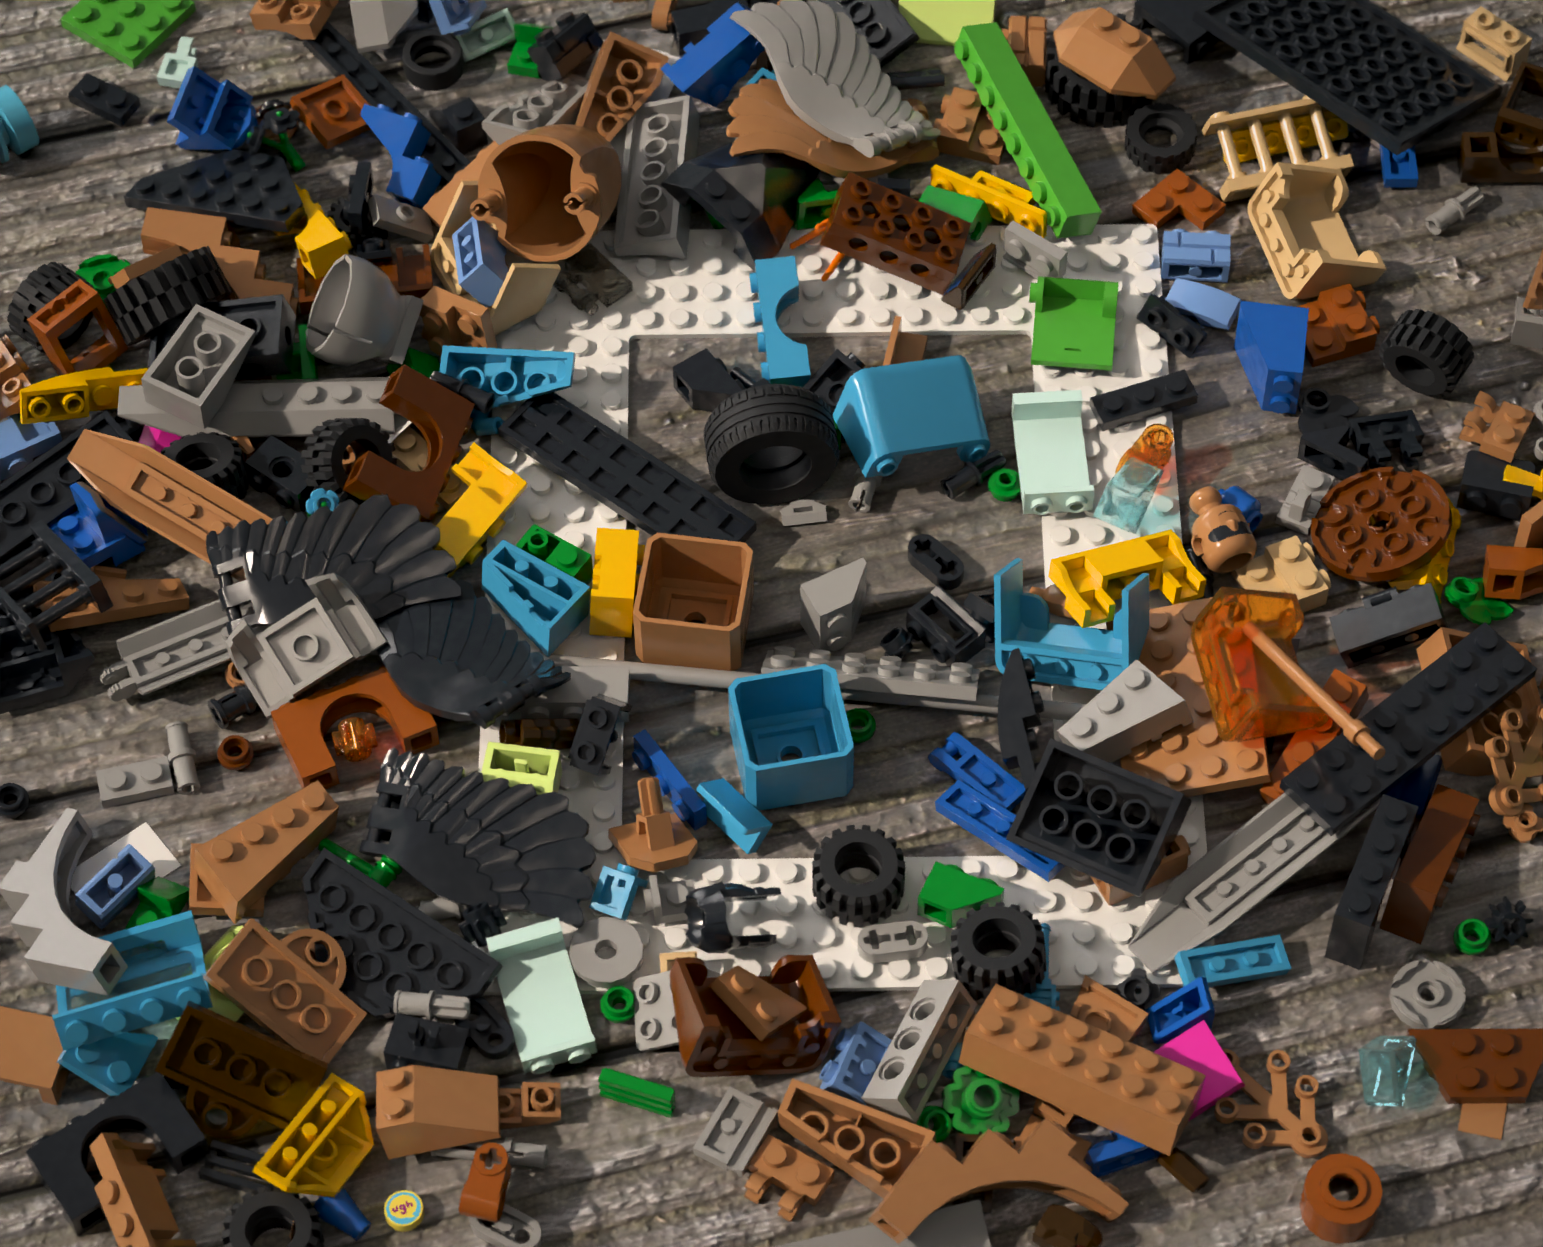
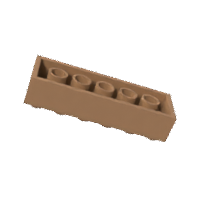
M995 984L966 1030L958 1062L1170 1156L1198 1104L1206 1075L998 984Z

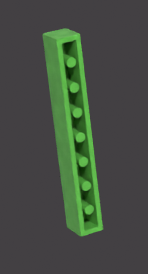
M997 22L963 26L958 40L955 42V55L965 68L969 81L973 83L977 90L981 103L989 112L994 127L1001 134L1007 151L1013 156L1020 175L1026 180L1032 191L1034 200L1038 202L1042 210L1047 212V224L1051 226L1057 239L1092 234L1102 211Z

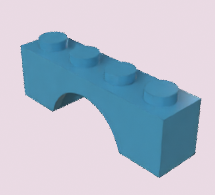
M795 256L755 260V273H749L751 293L758 294V302L753 303L755 323L761 322L762 332H757L759 353L765 352L766 362H760L761 376L770 384H787L803 388L811 379L807 345L788 338L777 324L782 312L790 305L799 301V283Z

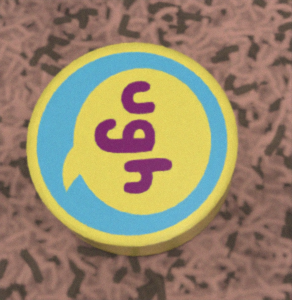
M402 1190L393 1193L387 1199L384 1206L387 1223L397 1231L405 1232L415 1229L420 1225L424 1217L423 1203L420 1197L411 1191Z

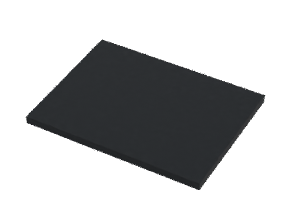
M1216 0L1196 10L1192 18L1193 22L1396 155L1499 98L1503 90L1500 84L1368 0Z

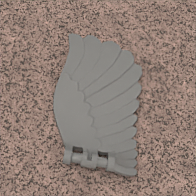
M781 0L779 5L759 2L751 7L752 11L741 10L732 13L730 19L745 28L765 47L786 103L800 119L826 137L836 142L851 145L866 157L871 158L879 155L882 150L889 152L904 147L907 142L916 143L922 140H932L940 136L941 132L939 129L933 128L931 122L924 120L920 112L914 111L908 101L901 100L898 88L891 86L888 74L881 72L877 57L869 53V45L865 36L856 33L852 20L844 12H834L827 4L817 0L808 1V3L802 0Z

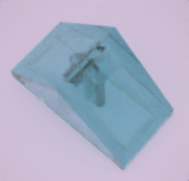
M1378 1036L1359 1049L1364 1102L1367 1106H1403L1416 1045V1038L1414 1036Z

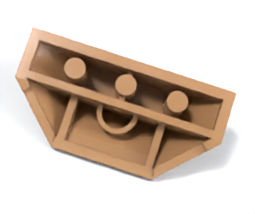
M1102 7L1073 13L1053 32L1059 62L1110 94L1132 97L1146 96L1148 99H1157L1176 80V75L1153 38Z

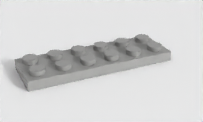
M776 646L774 650H768L761 668V674L826 664L836 670L841 689L976 701L980 669H973V665L962 662L952 663L951 667L939 666L936 661L929 659H918L916 663L902 662V659L899 657L882 656L880 660L866 659V655L861 653H846L845 657L831 656L830 651L813 649L809 653L795 652V648L788 646Z

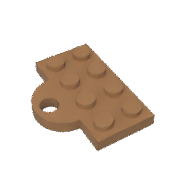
M251 918L203 976L204 980L270 1034H274L278 1041L328 1064L367 1015L363 1009L339 990L346 975V959L342 948L333 937L317 929H300L279 941ZM313 943H320L326 947L328 951L326 962L320 963L311 957L310 948Z

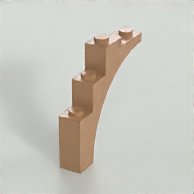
M147 207L141 231L143 253L154 255L177 244L182 254L186 255L195 249L209 246L233 291L228 296L230 300L283 294L297 318L299 298L294 295V285L265 280L266 265L261 264L260 251L232 247L233 232L228 231L225 217Z
M1045 1118L1033 1129L1018 1151L1012 1148L1013 1143L1002 1133L992 1132L990 1129L977 1139L961 1162L955 1159L956 1154L943 1143L936 1144L931 1140L920 1150L868 1220L896 1243L900 1244L926 1217L940 1207L969 1194L994 1189H1030L1055 1194L1084 1206L1108 1223L1119 1217L1129 1203L1122 1198V1193L1117 1187L1109 1182H1102L1094 1176L1086 1162L1068 1155L1076 1142L1069 1137L1070 1133L1063 1125L1056 1121L1050 1122Z

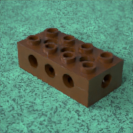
M849 172L836 193L820 245L943 295L957 273L971 223Z

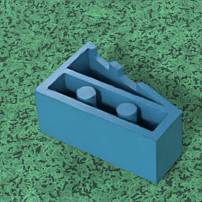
M502 540L483 559L481 589L547 657L588 616L590 586L505 540Z

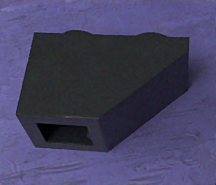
M707 348L673 366L674 388L694 410L713 412L722 401L735 393L745 390L739 380H734L728 374L724 362L719 357L715 358Z

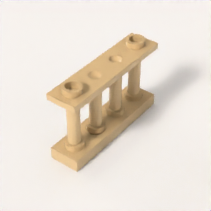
M1304 96L1302 100L1233 114H1229L1228 111H1221L1211 115L1202 129L1203 136L1218 133L1230 175L1219 190L1222 202L1251 197L1275 166L1272 163L1261 125L1279 120L1291 164L1339 169L1343 176L1346 177L1354 167L1351 154L1339 156V153L1334 151L1323 110L1327 109L1311 98ZM1310 114L1322 154L1320 160L1308 162V159H1304L1292 117ZM1249 127L1260 165L1258 173L1247 175L1246 172H1242L1231 130Z

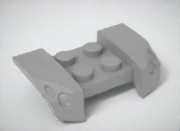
M331 573L305 580L316 598L259 634H256L253 628L243 619L227 638L228 654L267 719L271 717V711L278 709L285 703L295 702L297 700L296 696L353 660L360 661L388 643L363 601L343 577Z

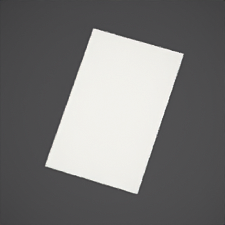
M145 822L78 865L72 877L71 889L76 894L113 858L117 859L118 853L128 844L132 845L154 866L155 878L158 876L165 877L180 867L181 864Z

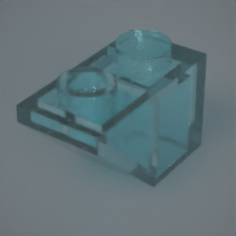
M1131 456L1107 483L1093 517L1136 534L1164 470Z

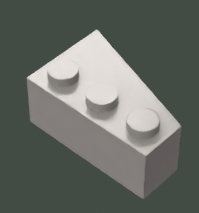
M1136 659L1058 729L1057 732L1064 744L1112 763L1132 753L1131 748L1150 739L1154 742L1163 737L1162 733L1180 724L1185 727L1194 721L1186 701Z

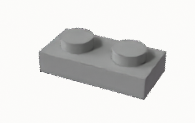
M167 756L96 771L103 808L175 793Z

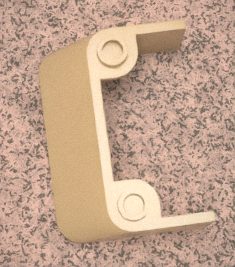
M461 181L432 245L431 264L447 291L482 305L459 286L452 234L472 217L470 212L476 210V208L470 209V205L478 199L479 181ZM486 222L499 233L494 223ZM505 261L509 271L494 304L488 307L495 336L541 311L561 270L558 264L512 263L511 267H509Z

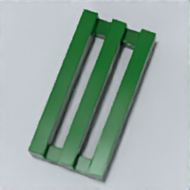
M606 1067L602 1068L598 1078L600 1096L672 1118L676 1107L675 1090L673 1088Z

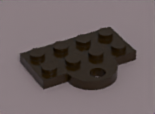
M188 1000L156 1065L155 1071L189 1086L186 1097L187 1111L202 1132L215 1138L230 1139L250 1131L259 1119L285 1130L315 1094L327 1070L328 1063ZM213 1108L222 1109L226 1112L228 1120L223 1124H214L207 1118V1112Z

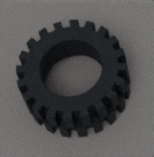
M1118 13L1117 17L1126 22V15ZM1136 19L1128 23L1138 30L1141 29V22ZM1148 28L1141 31L1152 38V32ZM1051 35L1049 46L1047 47L1045 92H1049L1048 100L1051 105L1057 103V112L1062 116L1070 112V121L1077 124L1080 119L1087 120V127L1095 128V122H1103V128H1112L1113 121L1118 120L1121 126L1128 124V119L1130 115L1133 116L1134 111L1143 108L1144 105H1152V99H1148L1146 96L1132 97L1110 94L1096 84L1075 75L1073 70L1059 62L1053 35ZM1154 40V42L1156 43V45H1157L1158 48H1159V45H1158L1157 40Z
M204 246L186 255L178 256L174 260L168 261L131 280L128 284L110 293L103 299V302L126 345L131 346L150 339L153 329L193 309L196 304L202 305L206 302L222 301L233 291L209 246Z

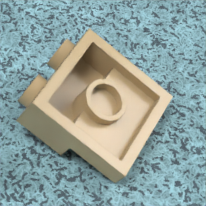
M1297 535L1266 546L1264 555L1253 558L1248 564L1231 573L1241 591L1246 592L1248 603L1262 627L1326 604L1328 591L1331 588L1330 578L1324 569L1317 570L1313 563L1315 556L1312 547L1308 542L1302 544Z

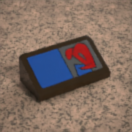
M989 244L971 258L941 297L944 303L959 310L966 306L996 266L997 248L995 244Z

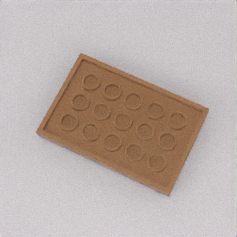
M1245 591L1149 609V630L1139 661L1186 701L1194 722L1185 727L1180 724L1162 733L1163 737L1154 742L1150 739L1131 748L1132 753L1120 758L1121 768L1179 791L1187 797L1271 782L1254 643L1242 631L1244 625L1251 621L1248 598ZM1113 621L1106 622L1107 630H1113Z

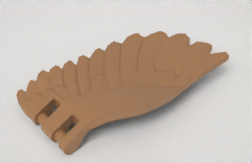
M760 79L758 84H748L741 87L739 97L728 108L730 116L736 117L726 129L728 137H737L729 152L732 157L758 153H784L808 162L819 170L838 178L845 179L850 172L867 179L884 173H890L906 164L931 161L939 155L937 143L934 141L935 139L916 143L907 142L904 147L889 152L882 150L879 155L868 158L853 146L836 142L826 137L800 119L786 103L777 81L773 79ZM913 98L906 100L914 111L922 114L924 120L929 119L927 108L920 100Z

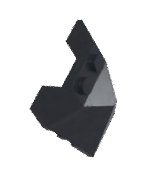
M732 142L684 162L662 181L661 186L684 207L693 199L696 200L738 239L733 252L755 271V260L774 258L779 254L796 220L798 198L814 182L820 170L808 162L784 153H758L732 157L729 153L734 143Z

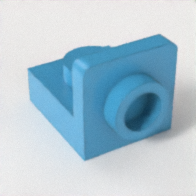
M618 863L616 870L603 865L589 908L627 921L638 886L646 888L648 881L637 877L638 869Z

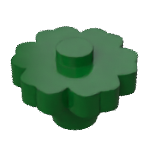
M967 1066L956 1069L952 1074L953 1083L947 1085L942 1090V1108L948 1115H953L951 1119L952 1129L961 1132V1134L980 1133L982 1135L988 1129L992 1132H1005L1009 1128L1008 1118L1013 1117L1019 1112V1090Z

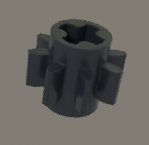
M1504 896L1502 903L1496 906L1489 904L1492 918H1486L1484 923L1487 928H1495L1492 932V937L1496 942L1504 937L1508 939L1511 945H1514L1515 939L1521 936L1528 938L1526 924L1534 921L1529 913H1523L1526 905L1522 900L1514 905L1510 903L1507 896ZM1505 918H1508L1509 920L1515 919V921L1512 924L1507 921L1503 923V920Z
M482 901L464 910L462 914L465 921L458 924L465 940L469 943L475 941L478 947L488 946L486 938L502 934L500 927L507 925V921L497 905L490 908L488 901Z

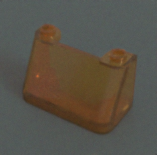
M1221 587L1196 617L1191 629L1193 648L1220 739L1228 742H1244L1322 727L1331 717L1242 631L1246 623L1254 622L1299 666L1291 641L1304 623V614L1300 608L1297 595Z

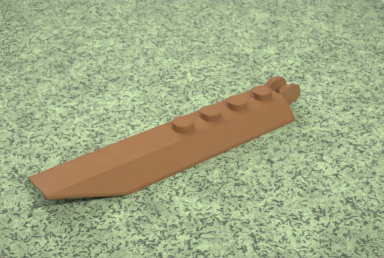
M84 429L67 457V460L111 506L209 564L211 563L206 549V536L210 531H216L217 535H219L226 526L234 529L238 522L243 520L252 524L255 520L262 518L265 520L266 525L273 520L259 510L142 443ZM244 569L236 572L232 577L240 582L246 580Z

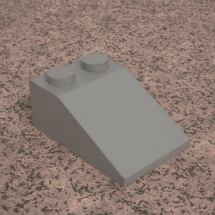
M196 304L141 378L146 403L205 430L223 405L256 335L255 330Z

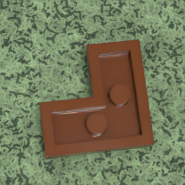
M1176 169L1133 204L1132 213L1145 223L1155 225L1157 230L1179 213L1203 231L1225 213L1226 204L1179 169Z

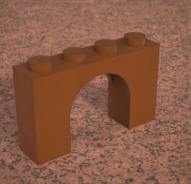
M383 665L376 671L363 676L352 677L345 683L330 689L318 690L307 698L285 703L278 709L271 711L275 732L302 789L317 780L325 789L340 784L336 764L324 741L329 728L337 720L346 715L359 712L378 715L390 724L404 753L411 751L414 755L440 744L437 725L431 713L415 707L405 699Z

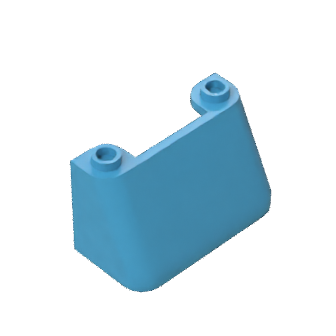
M962 355L861 369L850 376L846 382L833 413V418L865 478L891 475L897 470L903 456L908 454L957 447L956 452L960 460L974 463L986 456L990 448V440L973 371L966 358Z

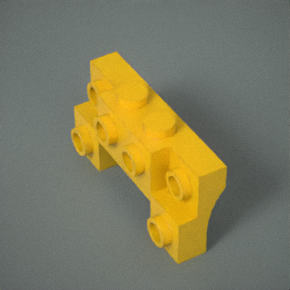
M475 442L469 447L470 451L462 461L452 467V473L466 483L469 488L436 525L441 534L440 543L435 550H445L454 558L456 563V569L448 574L449 578L453 576L459 567L462 568L466 562L471 565L477 560L484 550L481 547L482 543L489 535L494 538L499 534L506 524V521L503 520L506 516L505 513L528 487L525 480L489 455Z
M1172 529L1051 559L1048 575L1066 596L1064 608L1082 628L1113 621L1116 606L1113 600L1121 599L1122 589L1142 573L1149 574V591L1159 589L1173 605L1202 598L1206 585L1205 577L1191 563L1183 548L1181 539Z

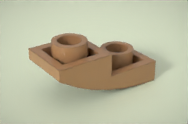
M522 1082L521 1089L499 1088L500 1129L537 1126L560 1121V1083Z

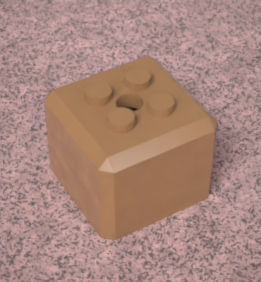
M656 533L649 537L646 543L633 609L635 650L639 659L643 663L735 671L740 668L754 597L753 550L745 542ZM691 620H700V621H702L704 624H701V623H692V622H689V621H691Z

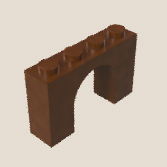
M404 364L390 375L379 404L408 419L419 428L428 448L426 465L422 471H407L375 453L367 451L354 461L343 490L364 502L373 495L388 494L392 506L399 504L414 505L418 508L421 515L420 522H430L439 507V504L436 503L437 497L449 483L450 475L447 472L450 465L457 460L461 453L462 446L459 445L460 440L469 431L473 423V418L470 415L475 404Z

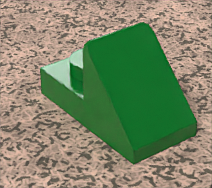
M515 23L513 27L516 43L507 64L508 74L539 78L540 73L536 68L537 64L532 61L527 50L536 42L534 37L538 33L548 28L553 29L554 27L531 23Z
M815 179L798 198L795 228L797 230L815 228L816 224L828 219L838 190L827 192L820 179Z
M159 876L138 886L136 890L140 903L125 929L180 914L189 899V888ZM154 942L142 945L148 949L160 947Z

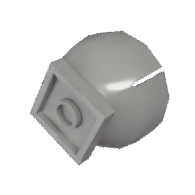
M345 254L334 262L324 277L314 299L307 323L306 348L312 355L325 362L343 366H351L368 360L380 364H403L424 300L412 295L400 296L389 277L381 268L364 258Z

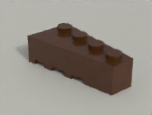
M1437 784L1394 878L1379 926L1380 929L1418 944L1422 943L1436 907L1442 908L1449 891L1446 883L1453 884L1460 866V863L1456 862L1457 858L1463 860L1471 841L1466 836L1467 834L1474 836L1481 818L1480 815L1475 814L1479 802L1478 798Z

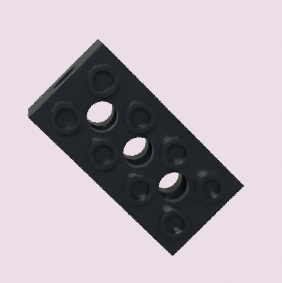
M283 294L206 302L200 305L255 330L256 335L235 379L292 374L296 314ZM191 310L151 331L148 368Z

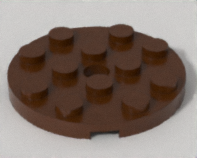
M1394 467L1374 468L1357 473L1341 481L1320 501L1321 507L1316 517L1312 518L1311 537L1319 559L1334 573L1356 581H1393L1427 565L1437 555L1449 537L1452 526V513L1443 488L1427 474L1414 469L1412 473L1395 471ZM1385 520L1388 522L1386 529L1374 527V524L1379 521Z

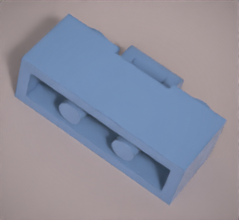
M472 216L452 234L459 286L483 306L491 307L509 271L504 258L506 248L497 240L499 233L484 220L479 221Z

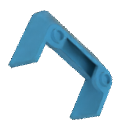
M1014 559L994 574L995 663L998 670L1004 674L1011 651L1019 648L1025 659L1031 658L1036 679L1031 681L1103 690L1129 665L1140 658L1149 630V574L1142 573L1122 589V609L1114 616L1113 630L1090 627L1082 628L1081 626L1050 623L1049 607L1046 601L1039 595L1023 593V559Z

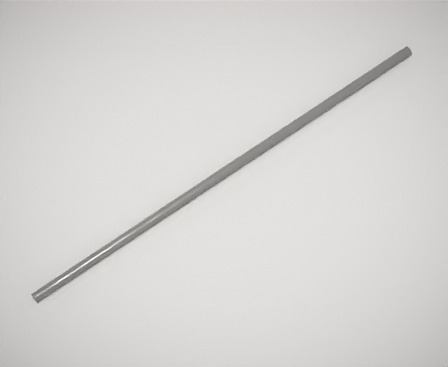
M376 650L369 654L379 656ZM541 653L544 660L551 659L554 661V666H629L630 679L728 688L737 678L761 675L759 673L551 654L547 657L544 653ZM840 688L844 700L998 714L999 696L977 694L976 701ZM1043 700L1045 712H1041L1039 715L1040 718L1070 720L1086 704Z

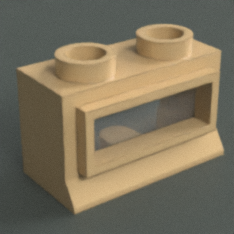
M1480 6L1464 20L1461 38L1456 50L1505 82H1508L1518 72L1522 61L1527 62L1532 38Z

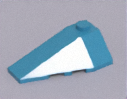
M443 345L440 372L459 380L465 378L469 380L470 385L495 394V402L492 407L495 408L572 387L576 354L574 352ZM475 408L472 410V413L480 412V410Z

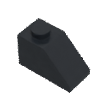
M470 97L455 98L429 110V115L444 136L463 155L488 144L487 133L482 128V122L485 120V117Z

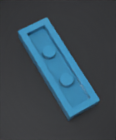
M1280 935L1179 951L1174 957L1183 986L1201 976L1206 978L1208 987H1215L1286 975L1291 970Z

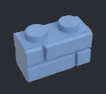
M1184 229L1164 231L1161 252V279L1175 280L1180 278L1190 281L1228 282L1231 234H1221L1218 231L1195 233Z
M128 844L118 853L117 859L113 858L75 894L76 906L100 929H103L138 896L136 890L138 886L155 878V868L132 845Z

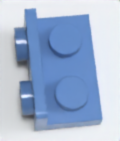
M429 0L441 35L453 33L454 36H459L469 32L487 7L485 0L468 3V0Z
M862 1021L848 1029H842L833 1045L837 1049L833 1059L825 1064L820 1073L819 1079L822 1080L820 1089L833 1092L841 1097L867 1106L862 1096L892 1040Z

